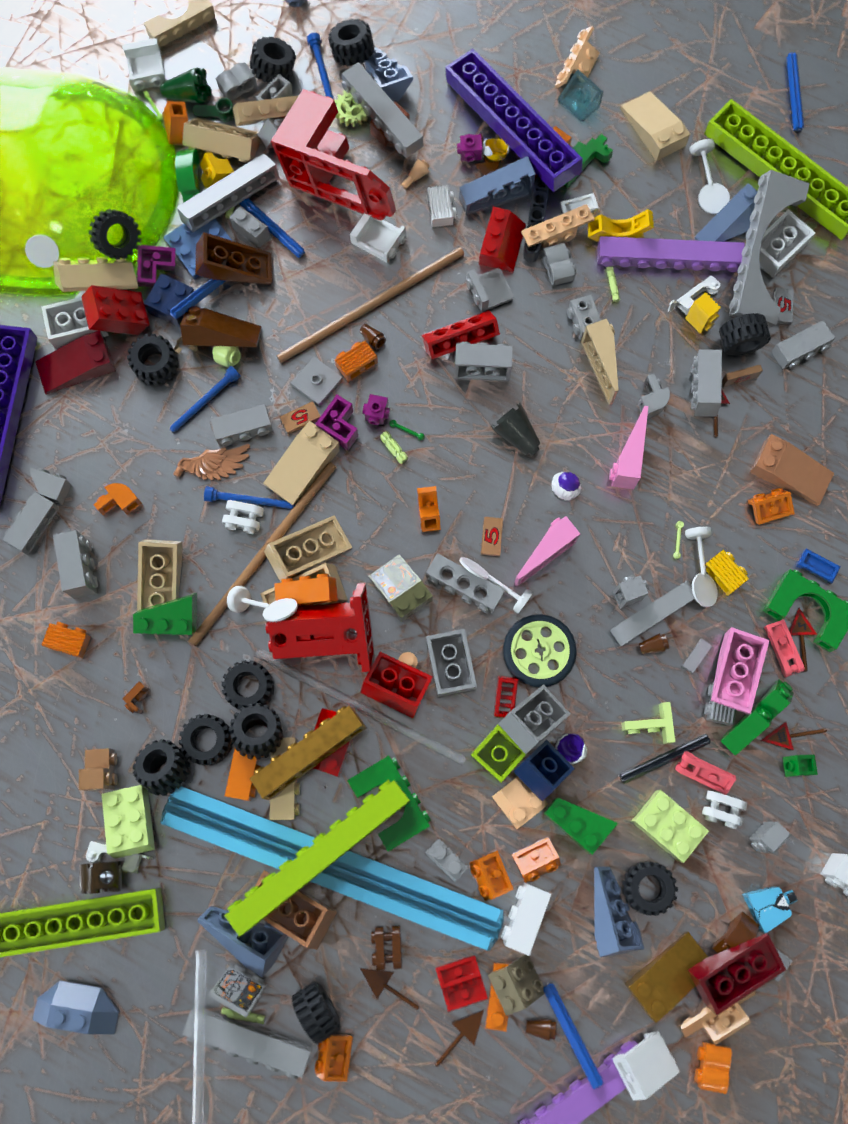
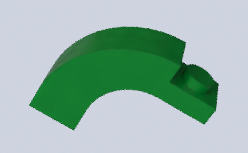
M197 148L181 150L176 153V179L183 203L200 193L197 175L200 161Z

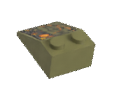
M400 554L368 576L401 622L433 601L430 591Z

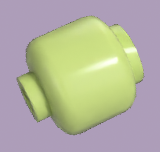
M214 346L212 351L214 361L225 367H233L238 364L241 358L238 347Z

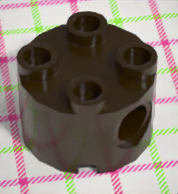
M122 861L79 864V890H81V894L100 893V889L101 892L120 891V887H122Z

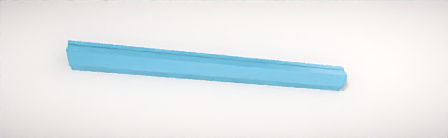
M183 786L179 789H174L175 792L169 795L160 821L163 825L276 869H279L278 867L288 859H292V861L296 859V853L303 847L308 846L310 848L314 844L312 840L315 838ZM347 851L310 881L487 951H490L497 942L504 922V910L351 851Z

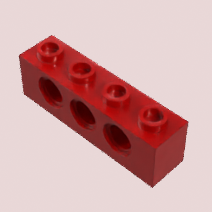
M486 311L421 336L427 354L431 359L456 351V343L469 342L475 344L500 335L496 317L490 311Z

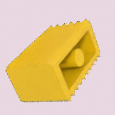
M704 293L692 303L685 319L699 333H702L704 330L709 331L715 325L714 321L720 316L718 312L721 306H718V303H715L708 293Z
M723 549L709 560L705 567L708 575L729 596L749 578L747 577V571L734 562V556Z

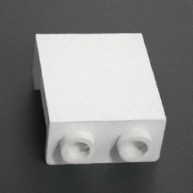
M156 38L122 45L127 60L130 76L129 82L133 91L159 87L161 83L166 81L161 52Z
M365 213L350 233L352 244L388 263L390 258L395 257L398 246L402 245L407 237L406 227L401 226L399 229L385 220H377Z
M659 1031L646 1033L644 1035L645 1039L626 1054H618L612 1059L633 1100H646L680 1072Z

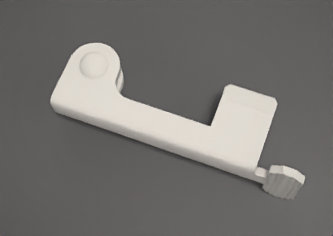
M710 275L678 300H672L668 311L672 312L674 307L677 306L687 315L694 302L692 299L703 291L717 294L720 282Z
M91 841L86 853L87 860L94 863L100 861L102 855L107 853V846ZM141 854L125 856L122 871L136 874L141 858L153 860V857Z

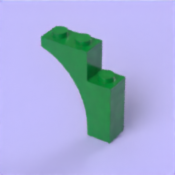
M777 680L752 708L751 714H746L725 733L721 742L736 756L771 725L772 719L791 703L794 694L792 687L785 681Z

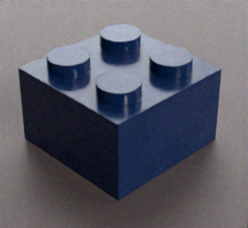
M161 273L143 304L149 314L180 327L184 314L178 319H174L170 315V310L192 294L194 289Z
M546 739L513 772L543 801L575 768Z

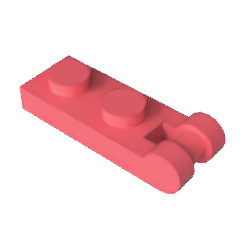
M783 619L764 626L781 666L783 676L789 677L794 672L800 673L805 671L785 620ZM792 659L793 665L789 666L787 660Z
M688 751L683 753L682 761L678 762L675 767L679 773L725 795L728 794L736 781L735 775L695 757ZM688 765H694L693 769L689 768Z

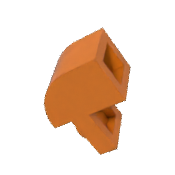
M112 483L104 487L108 494L100 496L93 505L104 515L118 504L128 515L142 503L129 487L121 483Z
M436 486L417 488L422 532L441 530Z

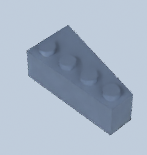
M528 156L459 187V198L465 214L467 215L531 195L535 172Z

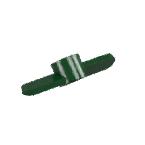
M228 98L219 99L215 105H196L193 107L194 115L199 117H219L220 120L225 122L231 121L234 118L233 103ZM224 108H229L228 111H221Z

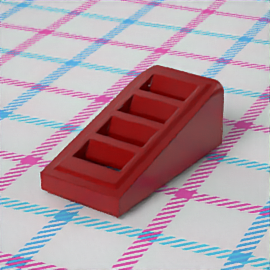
M498 676L494 709L495 717L504 718L515 708L518 688L517 678ZM502 683H509L513 685L512 687L502 686ZM501 691L512 692V695L501 694ZM500 699L511 700V703L500 702ZM499 707L510 708V711H501Z

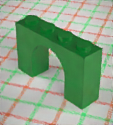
M788 570L782 576L762 611L780 621L786 617L797 598L809 597L814 599L821 605L824 611V623L813 642L829 652L837 650L848 631V601H843L834 592L821 588L820 584L816 581L804 578L803 574L799 571Z
M389 755L347 780L357 798L362 797L389 780L390 782L395 781L410 800L405 805V810L400 820L378 833L388 852L430 827L428 822L431 821L426 810L423 812L420 810L418 804L421 802L416 793L411 794L408 787L411 784L405 775L401 777L398 769L401 767L395 757L391 759Z

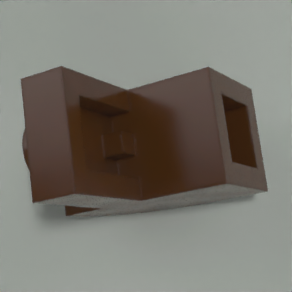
M742 911L729 923L727 932L714 943L712 949L720 953L755 938L759 924Z

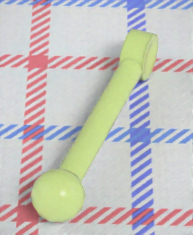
M145 91L144 95L157 113L158 119L164 120L163 114L160 113L149 93Z
M682 521L676 523L678 530L676 552L673 554L675 559L681 557L679 550L681 529L684 527Z

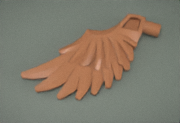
M246 444L227 450L226 447L217 450L206 449L197 457L182 458L173 475L180 478L182 473L186 471L193 475L196 474L197 477L203 478L204 481L207 478L211 481L214 478L221 480L220 476L228 478V474H236L234 469L243 468V464L238 462L249 458V454L242 453L247 451L250 445Z

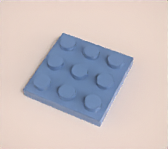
M213 219L194 232L185 224H182L163 237L170 248H175V255L193 279L199 277L195 275L196 244L203 232L231 240L216 219Z

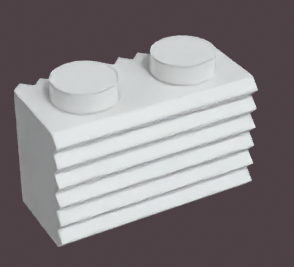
M448 185L428 187L427 197L432 227L453 225V220L456 218V208L452 207L451 204L454 202L453 191L449 192Z

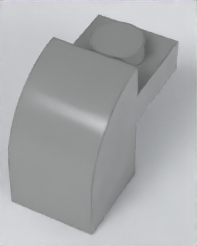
M655 374L646 377L644 385L649 394L641 397L638 402L641 412L644 406H649L647 419L659 415L670 398L669 388L662 389L659 379H656Z

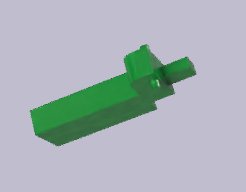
M600 134L596 140L592 138L586 145L580 141L575 144L573 149L583 158L582 171L594 157L602 162H608L612 158L613 150L608 145H604L607 142V137ZM577 175L575 178H573L563 186L568 188L579 175Z

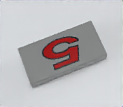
M777 287L774 289L773 301L777 306L781 307L777 324L791 325L793 322L794 289Z

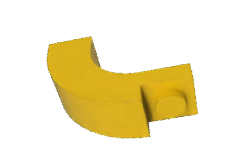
M647 209L634 217L624 220H614L600 214L594 218V221L587 223L588 238L599 242L600 236L644 238V233L654 228L653 211Z

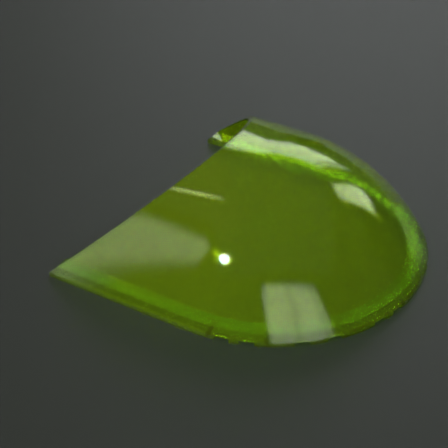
M0 67V293L55 297L58 294H77V291L63 292L55 284L54 265L42 268L31 263L25 252L26 243L32 236L42 234L49 236L56 242L60 252L59 259L69 258L70 261H78V258L82 257L89 258V260H96L97 257H107L95 249L94 243L90 240L92 235L89 234V230H92L90 223L95 222L94 216H100L99 212H106V209L119 210L135 219L134 222L139 225L137 229L141 231V235H138L141 242H137V246H155L158 243L162 232L170 223L169 219L171 214L174 213L179 193L175 171L176 152L174 146L168 142L166 129L162 122L137 97L120 87L85 75ZM120 224L112 225L107 231V240L111 245L117 244L123 237V229ZM133 249L134 254L132 256L128 254V258H126L132 262L133 267L138 261V249Z

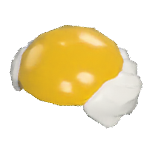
M488 138L483 141L482 152L491 161L503 160L510 151V147L502 138Z

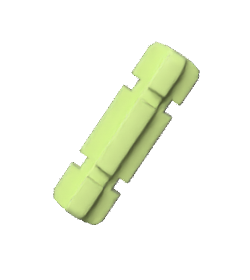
M388 431L383 432L380 435L382 442L386 443V447L394 457L396 456L400 464L408 460L406 453L402 452V448Z

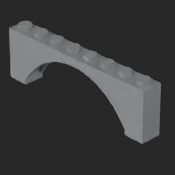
M774 170L763 174L758 181L759 189L754 198L755 206L750 216L751 223L746 233L747 240L742 250L743 257L737 271L738 279L734 285V296L729 305V316L731 317L750 313L763 314L768 328L777 325L781 307L777 306L772 300L762 278L760 269L761 242L772 219L785 207L790 205L797 206L805 202L809 183Z

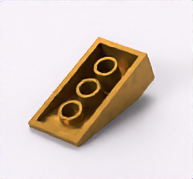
M687 931L628 980L625 985L648 1016L657 1023L695 987L688 969L708 958V956Z

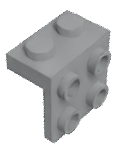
M500 268L479 276L475 269L468 271L466 285L472 291L474 302L479 306L481 312L513 299V293Z

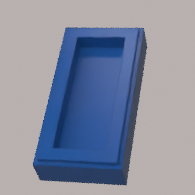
M807 548L804 549L796 564L797 567L829 584L833 583L841 567Z

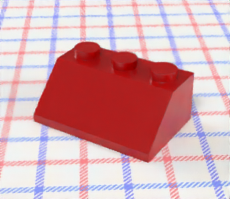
M493 206L480 251V265L514 272L523 239L521 231L525 230L526 223L511 210Z
M379 652L371 670L363 681L360 693L414 718L433 676L385 653Z
M322 708L314 731L320 727L322 721L337 715L336 711ZM353 739L321 761L313 769L340 777Z

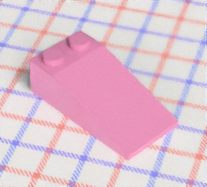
M644 406L617 462L613 463V468L610 469L609 480H612V487L634 490L641 478L649 406Z
M567 516L562 519L559 517L550 524L551 527L548 529V532L517 575L514 582L515 587L521 585L576 544L580 532Z
M732 627L724 634L711 696L712 702L751 714L769 640Z

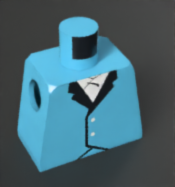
M776 886L742 894L754 921L759 924V932L762 933L769 932L791 917L792 912L788 905L798 901L793 890L782 893L781 889Z

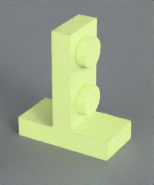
M663 702L659 704L660 719L625 721L621 723L622 731H628V734H639L640 730L648 729V733L660 732L661 728L663 744L674 743L675 735L671 703Z

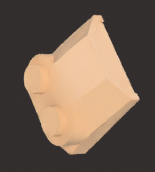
M516 777L492 796L516 829L548 805L545 799L541 801L519 777Z

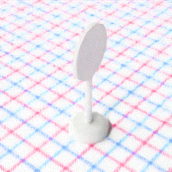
M704 139L694 143L689 149L693 156H702L708 184L700 190L698 202L705 212L717 214L730 201V194L723 185L713 183L706 154L714 149L715 143L713 139Z
M42 234L34 235L29 238L25 246L28 259L38 267L53 266V261H58L59 259L58 245L49 236ZM79 291L75 298L81 297L86 291Z
M695 527L685 531L687 539L697 540L701 574H697L694 577L692 591L696 601L703 607L713 606L718 597L716 583L711 576L706 574L702 539L712 535L711 527Z
M461 557L459 560L468 571L482 579L490 580L516 598L518 601L513 607L516 613L521 611L533 594L532 590L526 589L522 596H520L489 575L484 568L465 557Z
M243 586L233 587L227 596V605L231 611L241 613L249 605L265 608L263 612L264 619L269 622H277L290 617L298 607L296 601L289 598L280 599L271 604L251 600L249 590Z

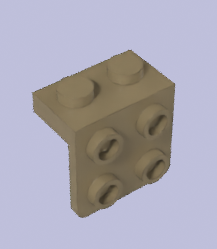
M526 954L507 967L493 971L488 975L506 1016L526 1009L545 994L543 983L538 977L534 964Z

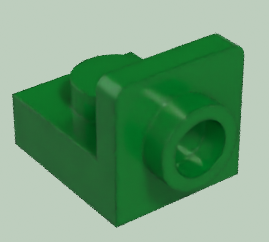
M815 755L783 757L786 777L818 775Z

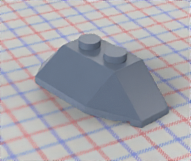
M61 980L37 998L33 1020L45 1027L71 1032L115 1034L120 1011L114 1006L102 987Z

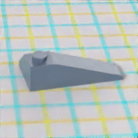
M375 47L373 55L363 63L369 75L393 102L400 101L413 81V76L406 66H400L394 58L392 60L389 59L386 53Z
M748 183L714 216L694 239L696 241L726 242L728 239L735 236L739 237L747 232L751 223L750 216L755 206L754 198L758 191Z
M610 867L594 868L595 939L600 957L616 956L644 949L639 927L636 921L632 922L627 912L630 908L627 903H623L619 895L621 889Z
M210 906L198 918L197 922L246 968L263 977L274 965L289 936L265 922V924H256L239 937L224 916L229 911Z

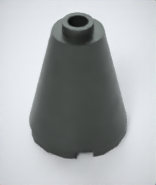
M518 403L517 406L519 408L517 410L514 408L509 410L496 421L499 425L495 426L493 424L491 428L523 454H530L532 456L540 450L538 446L541 443L522 405Z

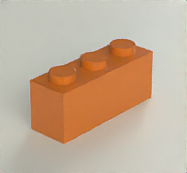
M318 574L317 578L312 579L311 576H302L297 581L287 578L281 579L282 583H274L275 601L289 598L295 600L298 606L338 602L336 578L329 577V574Z
M234 749L225 797L251 801L252 797L255 798L257 789L250 778L261 767L259 765L260 759L257 760L256 757L248 759L247 754L243 757L240 751L237 752Z

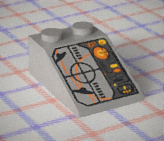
M236 963V965L231 964L226 969L208 996L247 1017L256 1008L268 984L264 982L265 978L260 977L256 973L251 975L246 972V967Z

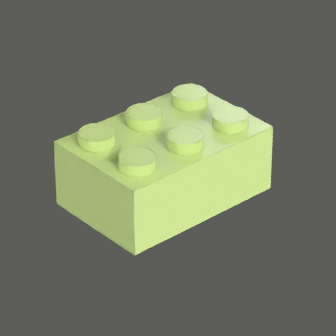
M142 785L101 794L107 854L117 859L155 850L148 790Z
M656 790L631 821L675 860L681 863L687 860L709 832L708 829L662 790Z

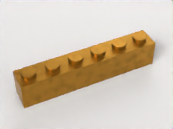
M351 706L340 708L336 712L337 715L333 718H327L322 721L318 729L307 732L303 736V740L288 746L285 753L273 757L270 760L271 763L266 767L258 768L250 780L262 799L270 800L364 731L367 727L354 708Z

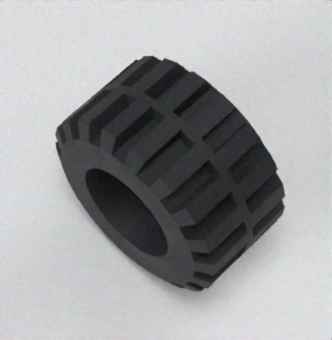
M360 19L344 20L336 24L331 29V32H329L328 40L333 58L340 65L351 66L358 62L362 64L373 55L375 47L371 29L365 21H360Z
M273 36L259 38L253 44L250 69L256 75V78L261 79L264 83L270 84L277 75H281L289 81L292 77L296 60L295 51L290 44L280 40V38H273Z
M106 209V212H99L100 216L95 215L93 218L95 222L90 223L92 230H89V234L92 235L90 240L94 243L95 249L107 257L119 260L120 258H128V254L132 256L134 254L133 249L137 250L139 247L136 245L137 242H141V239L138 238V235H141V231L137 229L139 225L134 222L135 219L115 209ZM120 224L123 229V237L120 242L111 245L107 240V231L112 225Z
M759 313L737 316L724 323L719 329L724 352L727 355L752 353L764 347L771 340L766 318L763 314Z
M145 334L142 339L138 337L136 343L133 341L131 344L132 348L128 349L130 354L127 355L129 366L140 381H145L148 385H151L152 382L154 385H158V382L164 384L167 378L169 380L172 378L171 374L176 373L175 368H178V357L170 342L164 339L163 336L159 335L157 337L156 334H151V336ZM150 355H162L160 361L155 365H144L145 360Z
M242 660V663L236 662L233 668L229 667L227 669L229 672L224 674V682L221 684L223 687L222 693L225 695L226 701L233 707L240 710L244 706L246 709L248 704L256 706V703H261L263 707L267 701L271 700L270 696L274 693V682L272 681L271 674L260 663L252 660L250 662ZM245 676H255L259 681L257 692L250 697H242L238 693V683Z
M256 703V706L248 704L246 709L244 706L240 708L241 712L234 714L235 719H231V727H229L237 752L240 751L243 757L247 754L248 759L256 757L257 760L261 759V756L269 757L270 752L274 754L276 747L281 745L280 740L283 739L282 726L276 711L273 708L270 709L266 704L262 707L261 703ZM262 725L268 728L260 737L252 738L246 736V732L253 726Z
M210 714L196 715V718L191 717L188 720L189 723L183 725L184 730L183 732L180 731L179 734L181 736L179 744L182 746L180 749L191 762L211 766L214 763H220L221 759L227 757V752L231 751L230 745L233 744L229 726L222 719ZM203 729H213L217 737L214 747L206 752L200 751L196 745L197 735Z
M160 739L159 742L155 740L152 741L151 745L149 743L145 745V749L139 751V756H136L134 760L136 763L133 764V769L135 770L133 775L136 777L137 782L151 794L153 793L157 796L160 794L165 796L168 792L171 794L175 792L174 789H179L181 787L180 784L186 781L187 778L185 776L189 775L190 771L188 769L190 762H188L185 754L174 743L165 739ZM166 763L163 769L157 772L160 766Z
M649 861L639 862L635 866H631L629 868L630 871L625 873L624 876L626 878L625 881H622V885H624L622 892L625 894V900L630 904L631 908L645 915L658 916L660 913L668 912L667 909L673 907L672 902L677 899V896H675V892H678V887L675 886L677 881L676 878L672 877L673 873L667 870L664 865ZM646 876L656 877L660 884V893L652 901L643 899L639 892V884Z
M314 981L292 995V1005L295 1014L305 1033L314 1043L319 1044L341 1030L337 1011L320 984Z

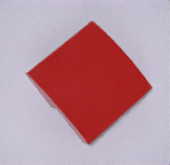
M475 955L435 968L448 1012L488 1000Z

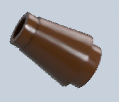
M367 324L360 328L359 332L371 348L380 349L385 344L386 338L380 331Z
M660 633L639 643L642 654L665 652V650L670 649L666 635H660Z
M552 1019L527 1020L526 1034L547 1041L556 1039L557 1022L552 1021Z

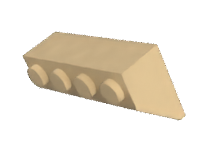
M196 117L184 123L182 145L188 146V149L197 148V150H205V152H212V154H222L224 158L235 157L241 162H249L255 158L261 139L257 135V131Z
M82 257L78 258V261H70L69 258H60L59 261H53L55 284L63 292L86 291L91 285L115 289L138 288L133 264L126 258L108 260L107 257H97L96 260H89V258Z

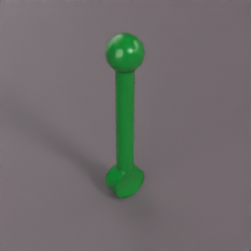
M390 420L389 422L392 428L397 427L416 436L419 440L425 438L423 433H417L399 425L396 420Z

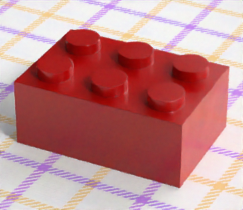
M91 285L81 296L89 330L139 335L149 325L141 292Z

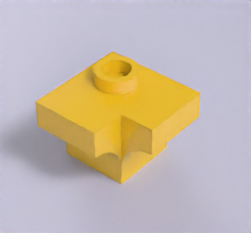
M205 152L200 167L203 171L201 180L207 189L234 171L228 159H219L212 152Z

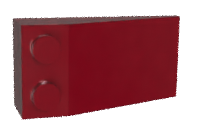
M101 331L81 336L35 361L46 395L116 371L107 341Z
M765 933L705 958L688 969V972L705 1005L716 1015H719L784 972L786 968L769 934Z

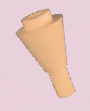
M416 160L408 177L401 184L403 188L407 189L413 182L430 173L429 165L425 160Z

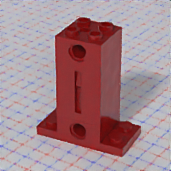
M366 583L357 584L356 589L353 590V596L350 597V603L298 606L297 610L290 617L277 622H266V633L270 636L268 648L269 652H272L273 659L357 654L358 665H361L362 672L371 670L375 654Z

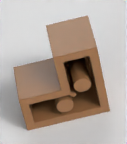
M113 749L85 750V769H79V790L90 792L115 790L117 774L114 773V765L117 764V754L114 753Z

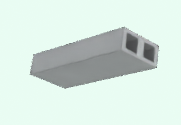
M700 639L682 667L693 674L712 646L703 639Z

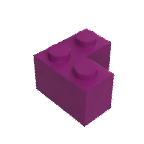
M138 245V286L153 287L156 283V270H175V248Z
M336 394L316 422V426L336 439L339 445L346 450H349L358 438L357 428L347 422L354 412L353 405Z

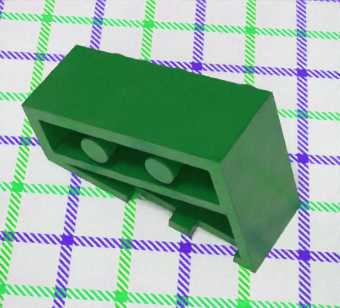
M197 593L138 610L133 614V633L193 635L197 630Z
M555 798L543 812L550 821L589 855L594 854L618 824L560 798Z

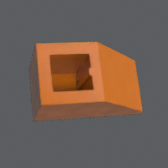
M167 101L162 114L168 143L170 145H182L184 123L188 122L185 102Z

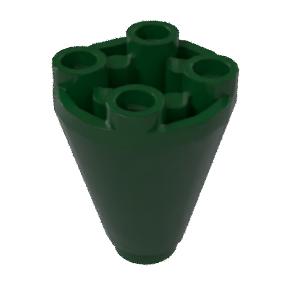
M194 67L164 81V83L160 84L161 95L170 100L195 104L207 103L208 96L212 95V89L207 83L205 68Z

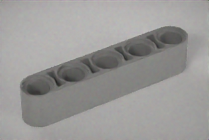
M688 580L611 629L610 632L621 647L695 600L691 584Z

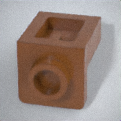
M139 681L122 698L126 702L124 706L131 713L137 712L141 714L143 710L136 702H140L146 697V692L149 688Z

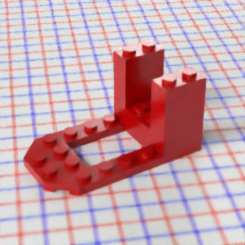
M303 89L271 139L290 187L356 212L365 213L380 221L386 216H393L396 207L390 187L367 167L355 165L349 160H343L350 148L347 137L342 133H336L328 129L338 114L335 100L329 96L325 97L314 91ZM334 174L354 181L358 194L355 195L345 189L336 188L328 182Z

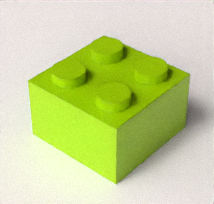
M496 725L470 755L499 782H502L526 754L499 725Z

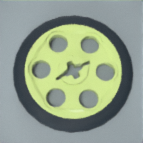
M536 614L520 619L509 629L504 640L503 654L508 669L519 681L530 686L541 687L544 684L548 687L559 683L571 672L576 661L577 649L573 634L564 623L552 616ZM548 627L551 630V636L543 637L541 629ZM530 631L532 639L530 641L523 640L522 632ZM538 641L539 646L542 649H545V651H543L542 653L543 661H541V655H539V652L535 653V650L538 648ZM555 642H562L564 644L562 652L554 650ZM517 649H524L526 651L524 659L516 657L515 652ZM548 661H557L558 669L550 670L547 665ZM535 663L539 666L537 674L529 672L528 666Z

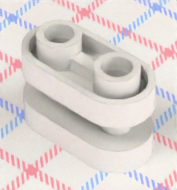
M227 501L225 509L230 511V515H224L222 524L225 525L226 529H243V532L249 534L259 531L261 523L255 520L256 517L263 516L264 508L238 501ZM238 514H243V515H248L249 517H248V519H247V518L237 517V515H238Z
M708 791L706 799L711 801L710 807H703L702 815L705 816V820L714 823L720 820L725 822L724 826L737 829V826L742 827L744 818L739 817L738 813L739 810L746 811L747 802ZM719 804L731 807L730 814L718 810Z

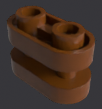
M400 925L392 926V932L384 933V926L375 927V931H371V943L375 944L376 953H372V966H376L377 970H385L386 963H393V969H402ZM385 941H392V954H385Z

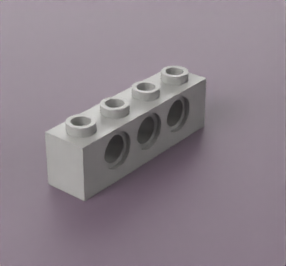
M438 553L426 571V577L430 583L436 586L440 584L445 587L444 590L446 592L462 596L461 599L464 602L478 605V609L484 613L491 612L493 614L505 591ZM450 572L453 577L446 580L442 577V574ZM466 581L469 583V587L462 589L459 587V583ZM482 590L486 593V597L478 598L476 592Z

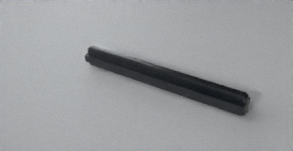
M707 734L701 735L619 774L620 780L623 784H626L681 758L685 751L691 753L710 744V738Z

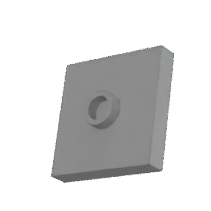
M314 356L294 378L291 386L320 407L343 378Z

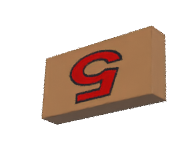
M756 365L726 373L721 381L722 386L726 387L758 378L763 369L761 365Z
M312 401L280 416V420L287 434H290L305 427L309 421L312 423L318 421L321 416Z
M484 517L481 555L500 557L503 518Z

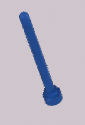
M316 32L310 33L307 36V42L314 51L325 94L334 99L320 50L322 42L320 34Z
M230 366L224 374L225 377L170 426V430L176 432L229 382H236L241 377L237 370Z
M206 486L204 491V501L207 502L220 499L293 509L295 504L292 506L285 500L218 492L214 487Z

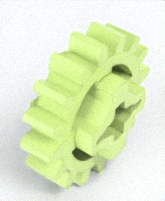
M344 90L343 96L337 95L338 100H335L338 109L336 119L339 118L340 123L345 121L346 126L352 123V126L355 127V123L362 125V120L367 121V115L363 111V107L354 101L350 92L347 93Z

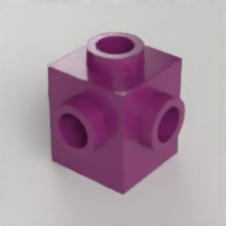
M481 134L460 135V143H456L457 154H460L461 161L472 162L474 160H482Z
M369 395L368 403H364L362 414H365V420L369 424L384 425L385 419L389 418L388 397Z

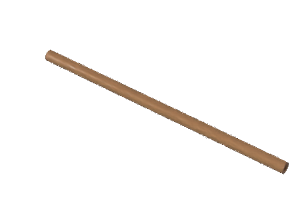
M461 247L457 248L278 354V360L280 363L285 362L464 255L463 249Z
M329 462L192 635L189 639L191 644L195 647L199 644L228 607L227 596L230 590L235 586H244L267 557L264 553L267 545L283 537L337 468L333 463Z

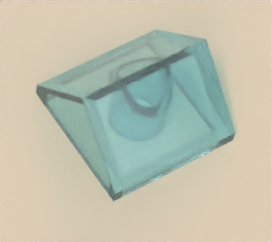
M577 69L557 100L583 122L600 107L604 91Z

